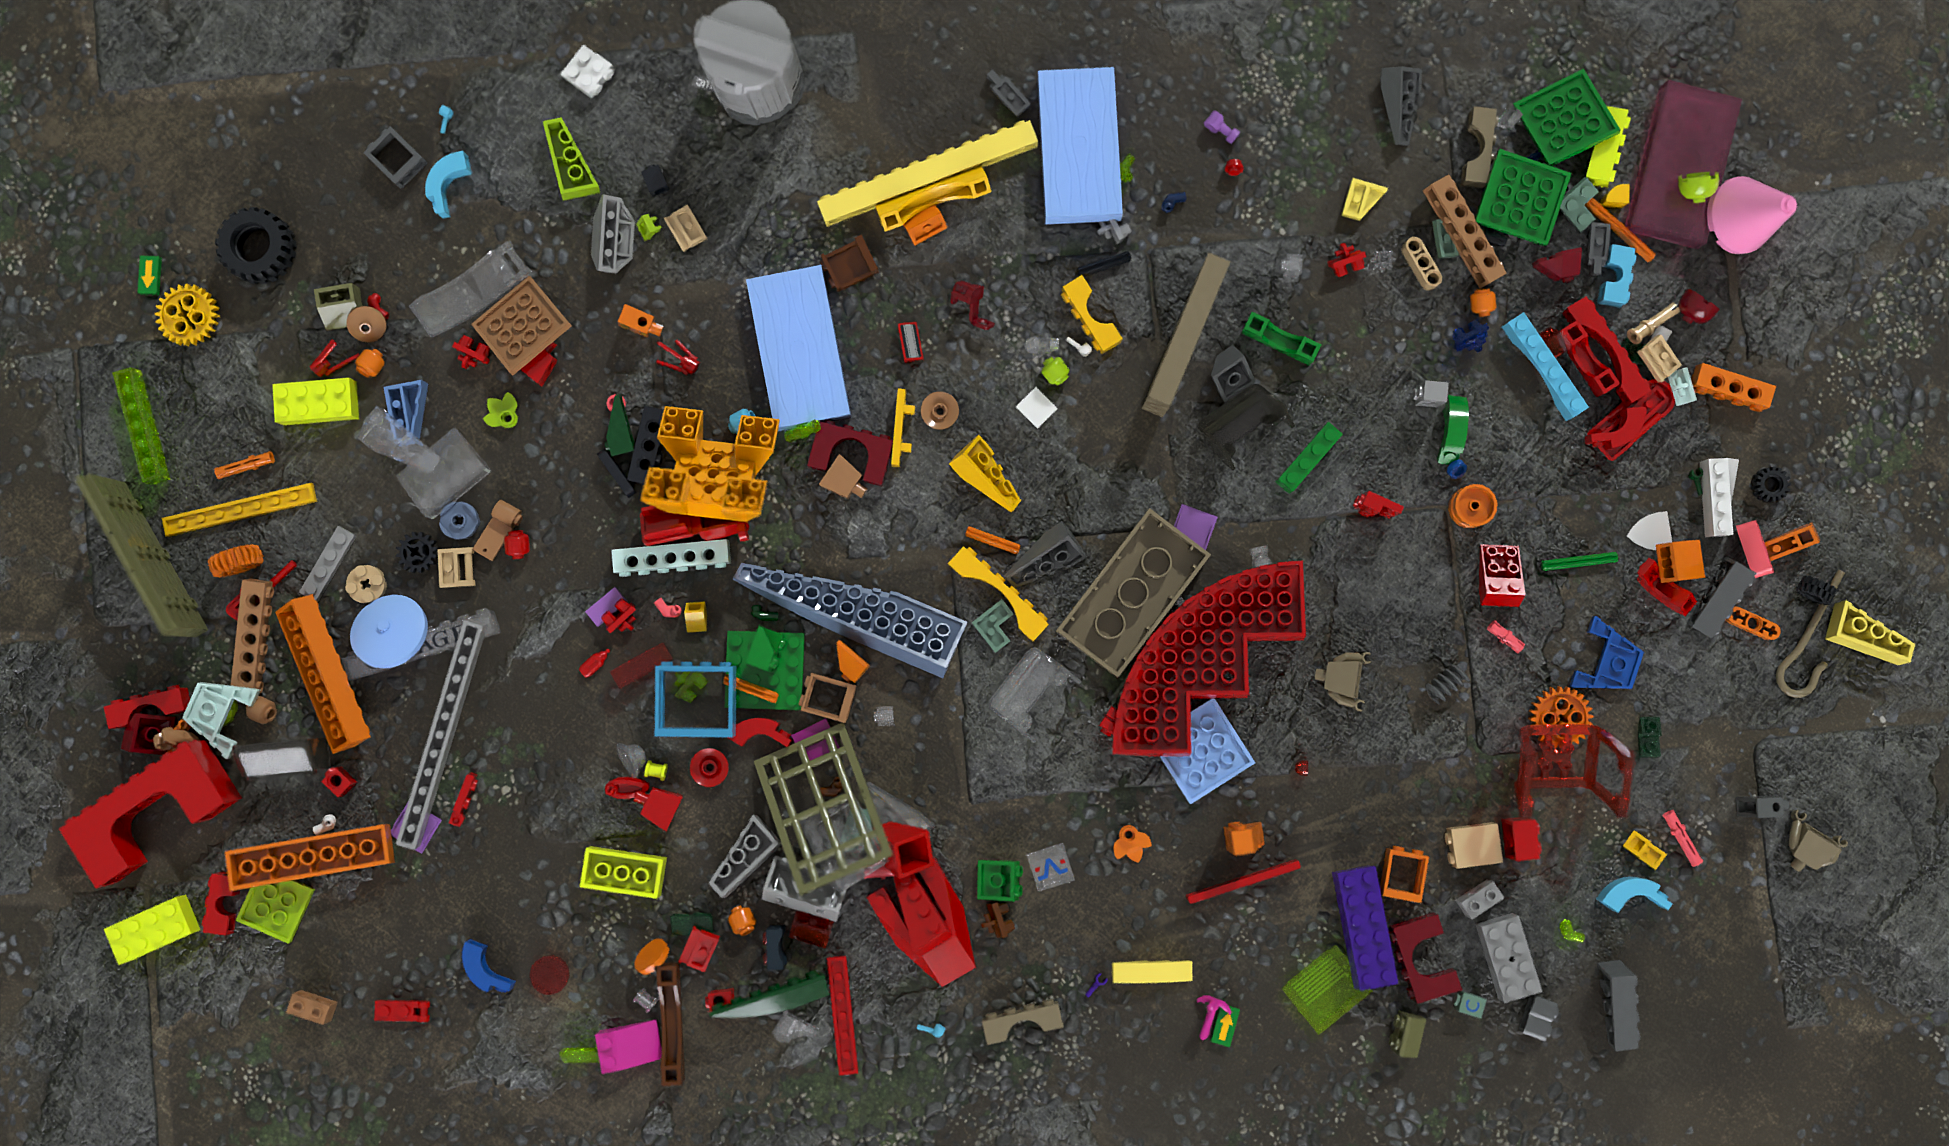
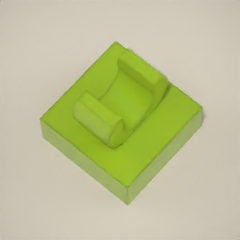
M649 214L642 215L636 223L644 241L651 239L661 229V225L655 227L653 224L657 218H650Z

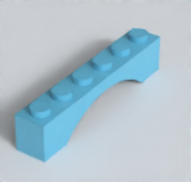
M1524 312L1502 326L1511 342L1527 356L1540 373L1552 395L1555 406L1565 421L1574 418L1589 408Z

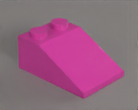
M657 1019L600 1030L595 1034L602 1074L624 1070L661 1059L662 1045Z

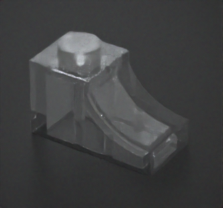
M785 1010L772 1034L775 1035L774 1038L779 1042L785 1043L786 1041L789 1043L791 1039L798 1036H807L814 1039L819 1028Z

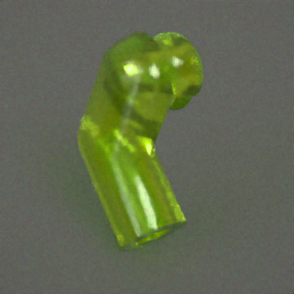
M1127 154L1120 163V177L1124 182L1131 181L1133 178L1130 166L1135 161V158L1131 154Z

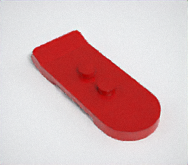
M1656 379L1649 380L1651 389L1649 394L1628 407L1621 402L1587 432V435L1614 432L1620 423V411L1626 408L1646 407L1644 425L1633 440L1612 450L1605 451V446L1598 447L1610 461L1623 454L1634 442L1673 409L1675 399L1670 384L1665 381L1658 383Z

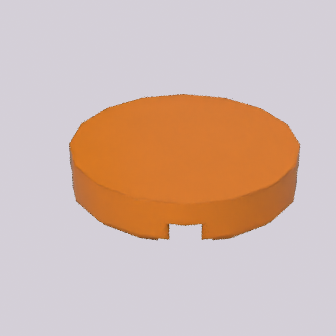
M659 938L646 944L635 959L634 967L640 974L646 975L652 973L654 967L661 966L669 953L668 944Z

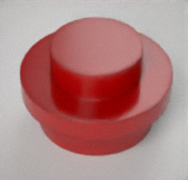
M1231 159L1225 165V172L1231 176H1237L1244 170L1242 162L1238 159Z

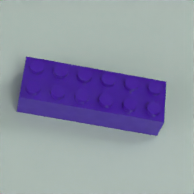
M1368 865L1332 872L1354 989L1362 991L1398 984L1376 867Z

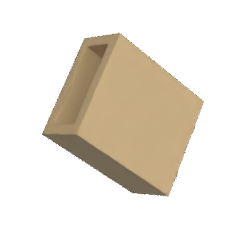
M1490 822L1446 828L1445 841L1449 845L1450 850L1447 856L1452 867L1464 868L1503 863L1497 823Z

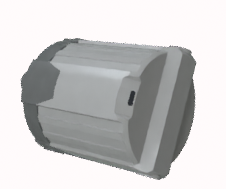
M759 0L731 1L719 6L713 13L708 16H702L697 21L694 29V42L699 54L700 64L719 103L730 117L743 124L760 125L761 123L774 121L785 115L790 109H794L803 96L805 77L790 31L786 26L785 20L774 7Z

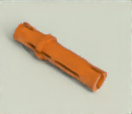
M270 451L257 456L250 455L247 459L214 469V472L220 480L251 469L258 470L261 466L274 463L275 458Z

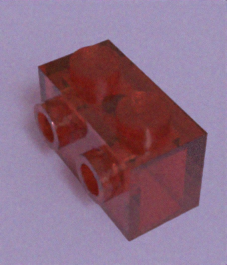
M797 910L791 925L789 938L826 949L834 921Z

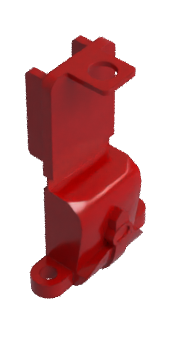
M654 506L641 508L642 541L646 546L688 538L695 534H700L701 538L707 541L721 539L734 534H738L740 542L749 540L748 521L674 514Z

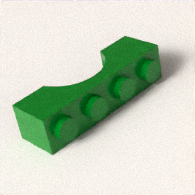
M1251 312L1241 331L1242 334L1307 365H1311L1314 362L1322 345L1305 336H1297L1285 332L1272 324L1269 319L1254 312Z
M1327 422L1275 482L1288 494L1292 493L1343 434L1330 422Z

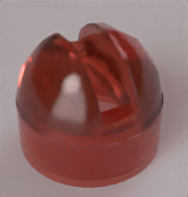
M1308 760L1298 761L1295 764L1296 773L1301 776H1308Z

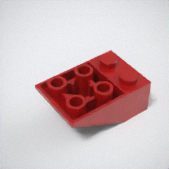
M1480 544L1479 595L1481 605L1519 607L1525 597L1519 546Z

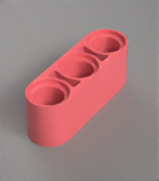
M1754 520L1737 525V532L1749 568L1756 573L1754 577L1758 578L1774 573L1757 521Z

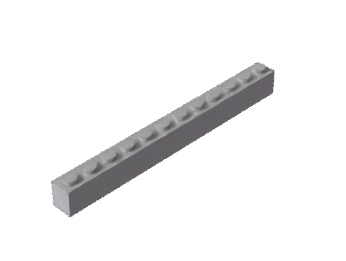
M472 619L463 621L396 845L413 850L421 846L488 624Z

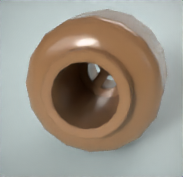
M262 696L257 697L253 706L246 705L247 717L260 724L271 722L276 717L277 709L275 703Z

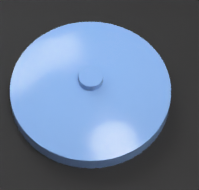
M402 595L380 597L366 605L355 618L350 632L352 649L364 663L375 668H391L401 665L411 659L422 647L428 631L427 617L423 609L411 598Z

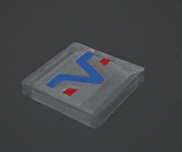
M1063 843L1026 854L1038 892L1075 880Z

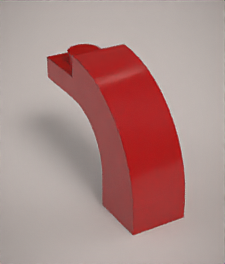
M1648 558L1639 567L1637 580L1642 587L1658 601L1686 617L1697 603L1692 592L1678 586L1674 582L1661 583L1659 566L1651 558Z

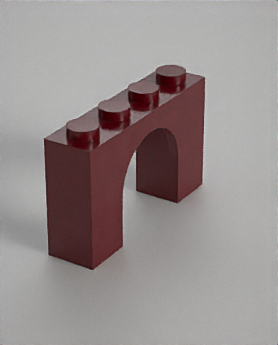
M830 420L819 421L807 466L827 472L836 446L847 440L858 441L868 451V463L863 481L883 487L893 449V440H890L891 437L880 434L879 437L872 435L873 432L861 429V432L855 431L854 427L843 424V427L836 426L835 422Z
M1432 912L1389 926V938L1392 943H1395L1397 949L1394 951L1395 957L1398 962H1401L1403 969L1400 972L1403 980H1407L1409 988H1406L1410 1000L1413 999L1414 1002L1419 1004L1462 990L1457 972L1454 969L1450 968L1434 974L1424 975L1418 973L1412 962L1413 950L1419 942L1444 933L1438 914Z

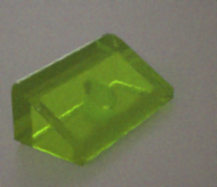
M597 1047L563 1048L559 1052V1056L564 1063H600Z

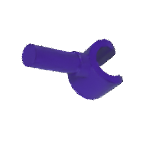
M1102 973L1095 975V982L1085 994L1088 998L1099 985L1107 983V978L1102 983L1098 981V977Z

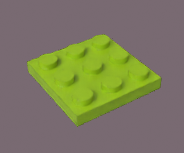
M296 880L252 887L249 889L236 921L289 944L295 936L315 888Z

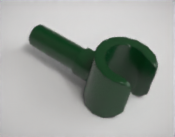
M1699 467L1697 469L1698 476L1694 474L1693 469L1689 472L1688 476L1691 480H1694L1698 495H1702L1700 477L1703 475V470Z

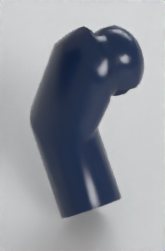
M1186 193L1168 194L1162 202V210L1170 213L1176 203L1186 202Z

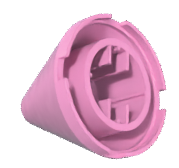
M1742 176L1725 180L1709 199L1707 207L1708 227L1710 232H1715L1718 238L1716 243L1725 251L1733 254L1750 253L1759 249L1794 214L1797 203L1794 197L1752 178Z

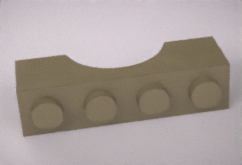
M1474 106L1469 112L1467 131L1477 138L1480 152L1478 158L1467 162L1463 166L1461 186L1484 188L1490 174V164L1494 160L1492 146L1496 143L1494 129L1497 127L1499 117L1496 116L1497 109Z
M1048 999L1042 1001L1041 1005L1035 1006L1034 1003L1024 1005L1023 1009L1019 1010L1009 1008L1004 1010L1002 1014L997 1015L996 1012L986 1014L985 1018H982V1024L987 1045L1006 1041L1010 1028L1022 1020L1036 1022L1042 1027L1044 1032L1062 1028L1063 1022L1058 1001Z

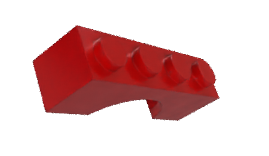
M1578 320L1555 334L1596 397L1607 393L1620 384L1612 370L1603 365L1593 354L1588 343V334Z
M179 685L167 687L168 691L154 690L148 692V696L142 697V694L130 696L128 701L123 702V699L111 701V705L104 706L108 729L127 727L134 714L140 713L149 705L159 707L165 715L185 712L190 701L188 688H180Z

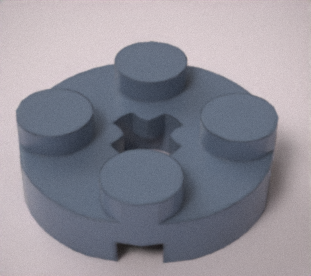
M451 502L442 509L439 524L442 532L446 536L457 540L471 537L480 525L476 509L465 502ZM457 516L464 518L462 525L455 524Z

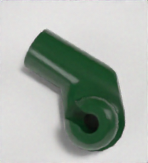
M752 605L751 615L761 621H778L777 611L761 612V605Z

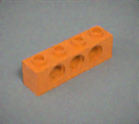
M1705 363L1695 366L1691 379L1696 393L1711 394L1713 398L1718 400H1730L1733 405L1749 406L1750 410L1756 412L1770 408L1776 389L1775 385ZM1711 379L1715 380L1716 387L1711 384ZM1730 385L1734 387V393L1730 391ZM1748 390L1753 394L1752 399L1748 396Z

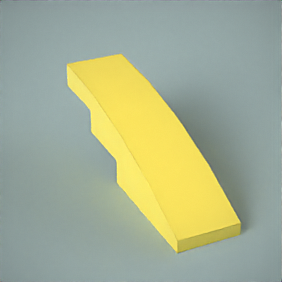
M1146 960L1112 963L1113 983L1192 981V961Z

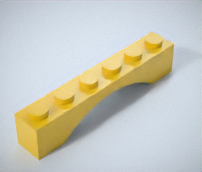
M978 166L877 204L875 208L886 232L904 225L914 215L933 205L955 199H974L992 191L982 166Z
M963 546L950 560L948 565L961 577L978 579L998 589L1008 599L1014 609L1019 630L1033 642L1049 625L1046 622L1048 618L1041 612L1037 614L1032 609L1034 605L1027 599L1023 601L1018 596L1020 593L1012 585L1010 588L1005 585L1004 582L1006 580L999 573L994 575L990 571L992 567L984 560L980 562L976 558L977 553L970 547L966 549Z

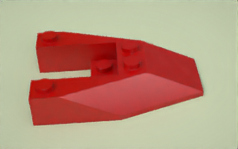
M934 856V866L919 872L935 898L933 904L951 932L952 937L920 958L914 953L905 918L902 917L885 885L868 894L867 899L896 946L943 987L976 968L964 906Z

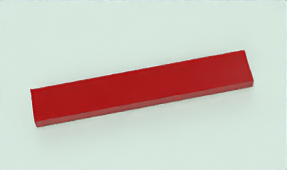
M1294 859L1186 894L1189 903H1196L1300 869L1301 866L1299 861Z
M847 956L827 957L839 1076L858 1074Z

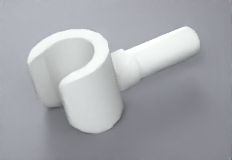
M1070 337L1067 338L1066 341L1076 347L1082 356H1087L1092 352V348L1088 343L1081 346Z

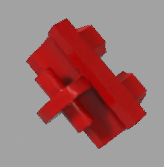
M1345 243L1339 244L1340 250L1334 252L1338 258L1327 261L1328 266L1333 268L1335 275L1341 277L1348 274L1346 264L1351 263L1354 271L1363 269V258L1366 257V253L1360 250L1354 251L1353 245L1347 247Z
M463 335L458 343L454 342L452 346L466 354L465 356L460 354L457 358L462 361L461 367L464 369L469 368V366H477V362L473 361V358L488 365L490 359L487 357L490 347L479 343L476 351H473L471 347L475 340L466 335Z
M620 598L614 604L620 611L616 616L609 610L601 616V619L606 624V629L610 633L617 627L621 632L626 628L630 631L634 629L631 623L636 618L631 614L636 610L635 605Z

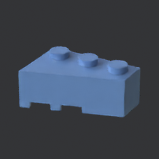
M423 380L384 387L392 439L396 445L404 446L419 443L428 389V383Z

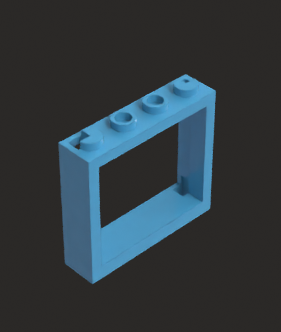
M661 662V665L655 666V736H736V666H731V662H719V666H712V662H700V666H692V662H681V665H673V662ZM665 671L729 672L728 728L665 727Z

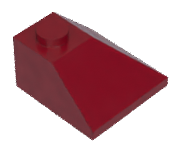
M135 713L124 730L121 749L135 753L166 754L168 750L155 748L153 737L161 733L163 728L171 727L174 729L176 717Z

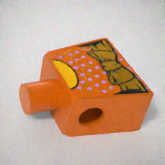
M626 304L618 320L619 327L648 337L650 333L660 337L664 326L654 322V316ZM640 322H647L645 326H639Z

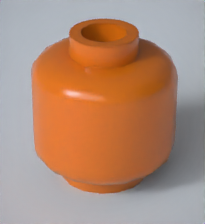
M1490 288L1474 290L1475 293L1470 296L1471 311L1478 313L1479 317L1490 316V312L1496 310L1497 307L1495 293L1490 291Z
M376 349L363 350L355 361L356 370L367 378L377 376L385 365L382 358L383 354Z
M740 905L731 910L732 914L728 917V922L735 934L745 936L755 930L754 926L757 922L749 907L742 908Z

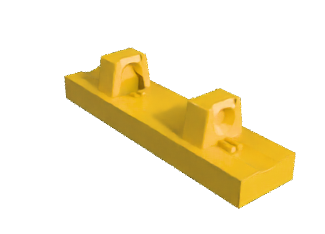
M898 389L892 467H900L901 452L911 453L912 444L902 443L904 414L915 415V406L906 405V389Z

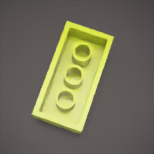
M351 378L272 384L276 423L294 425L359 419L357 381Z
M593 846L587 847L580 887L657 899L662 893L667 857Z
M186 895L170 899L104 929L118 965L130 962L201 930Z

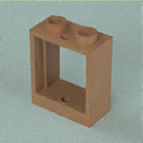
M811 673V676H807L804 684L807 690L805 695H801L799 706H802L801 711L847 723L857 685ZM816 679L847 688L840 715L808 707Z

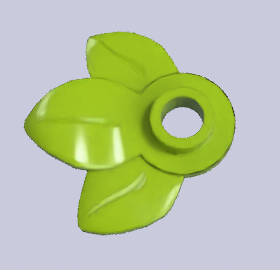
M507 392L503 400L496 398L487 399V407L490 414L483 418L486 424L491 427L503 426L504 428H512L517 424L518 416L515 412L517 401L512 394ZM507 416H511L510 422H506Z

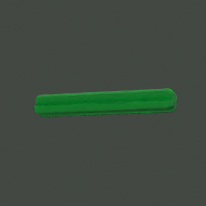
M1617 552L1544 560L1541 562V568L1543 571L1614 563L1618 561Z

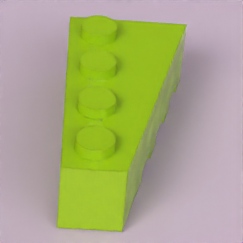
M562 117L543 121L563 201L600 193L599 186Z

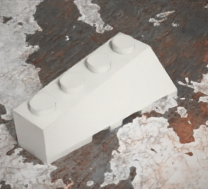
M1718 458L1700 461V468L1703 470L1701 488L1703 492L1705 537L1733 535L1731 503L1739 459Z

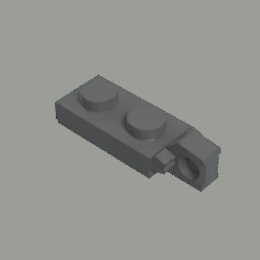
M993 69L987 73L986 78L991 82L989 87L1016 118L1031 106L1030 102L1006 76L1001 75L999 77Z
M1591 222L1589 225L1586 261L1587 265L1590 266V276L1598 277V275H1601V269L1605 267L1608 261L1610 224Z

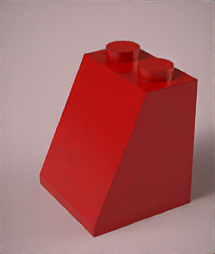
M892 821L882 824L893 856L879 861V863L896 877L901 879L934 866L929 831L927 829ZM876 837L875 843L878 853L882 851L879 840Z

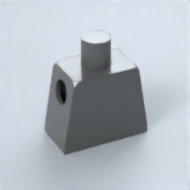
M1778 796L1736 797L1737 816L1751 818L1783 817L1784 811L1789 810L1788 801Z

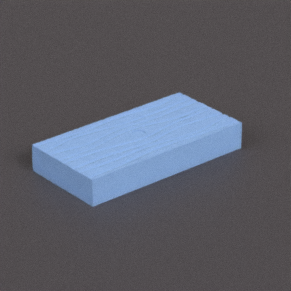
M1114 67L1038 71L1045 224L1108 222L1109 219L1121 221L1123 210Z
M812 266L746 279L772 419H780L778 431L818 424L819 421L850 418L851 412L822 266Z

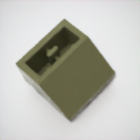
M353 283L314 289L316 307L326 331L347 328L346 321L349 313L353 309L362 306L360 288Z
M1399 1010L1398 1015H1395L1393 1021L1395 1026L1394 1033L1389 1038L1390 1049L1398 1056L1417 1058L1426 1019L1420 1015Z

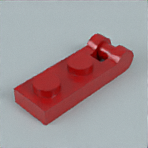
M376 1000L374 1021L429 1022L428 1008H430V1001ZM416 1008H420V1014H416Z

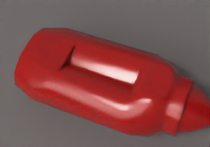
M610 649L595 653L589 657L579 668L581 674L585 678L593 675L603 666Z

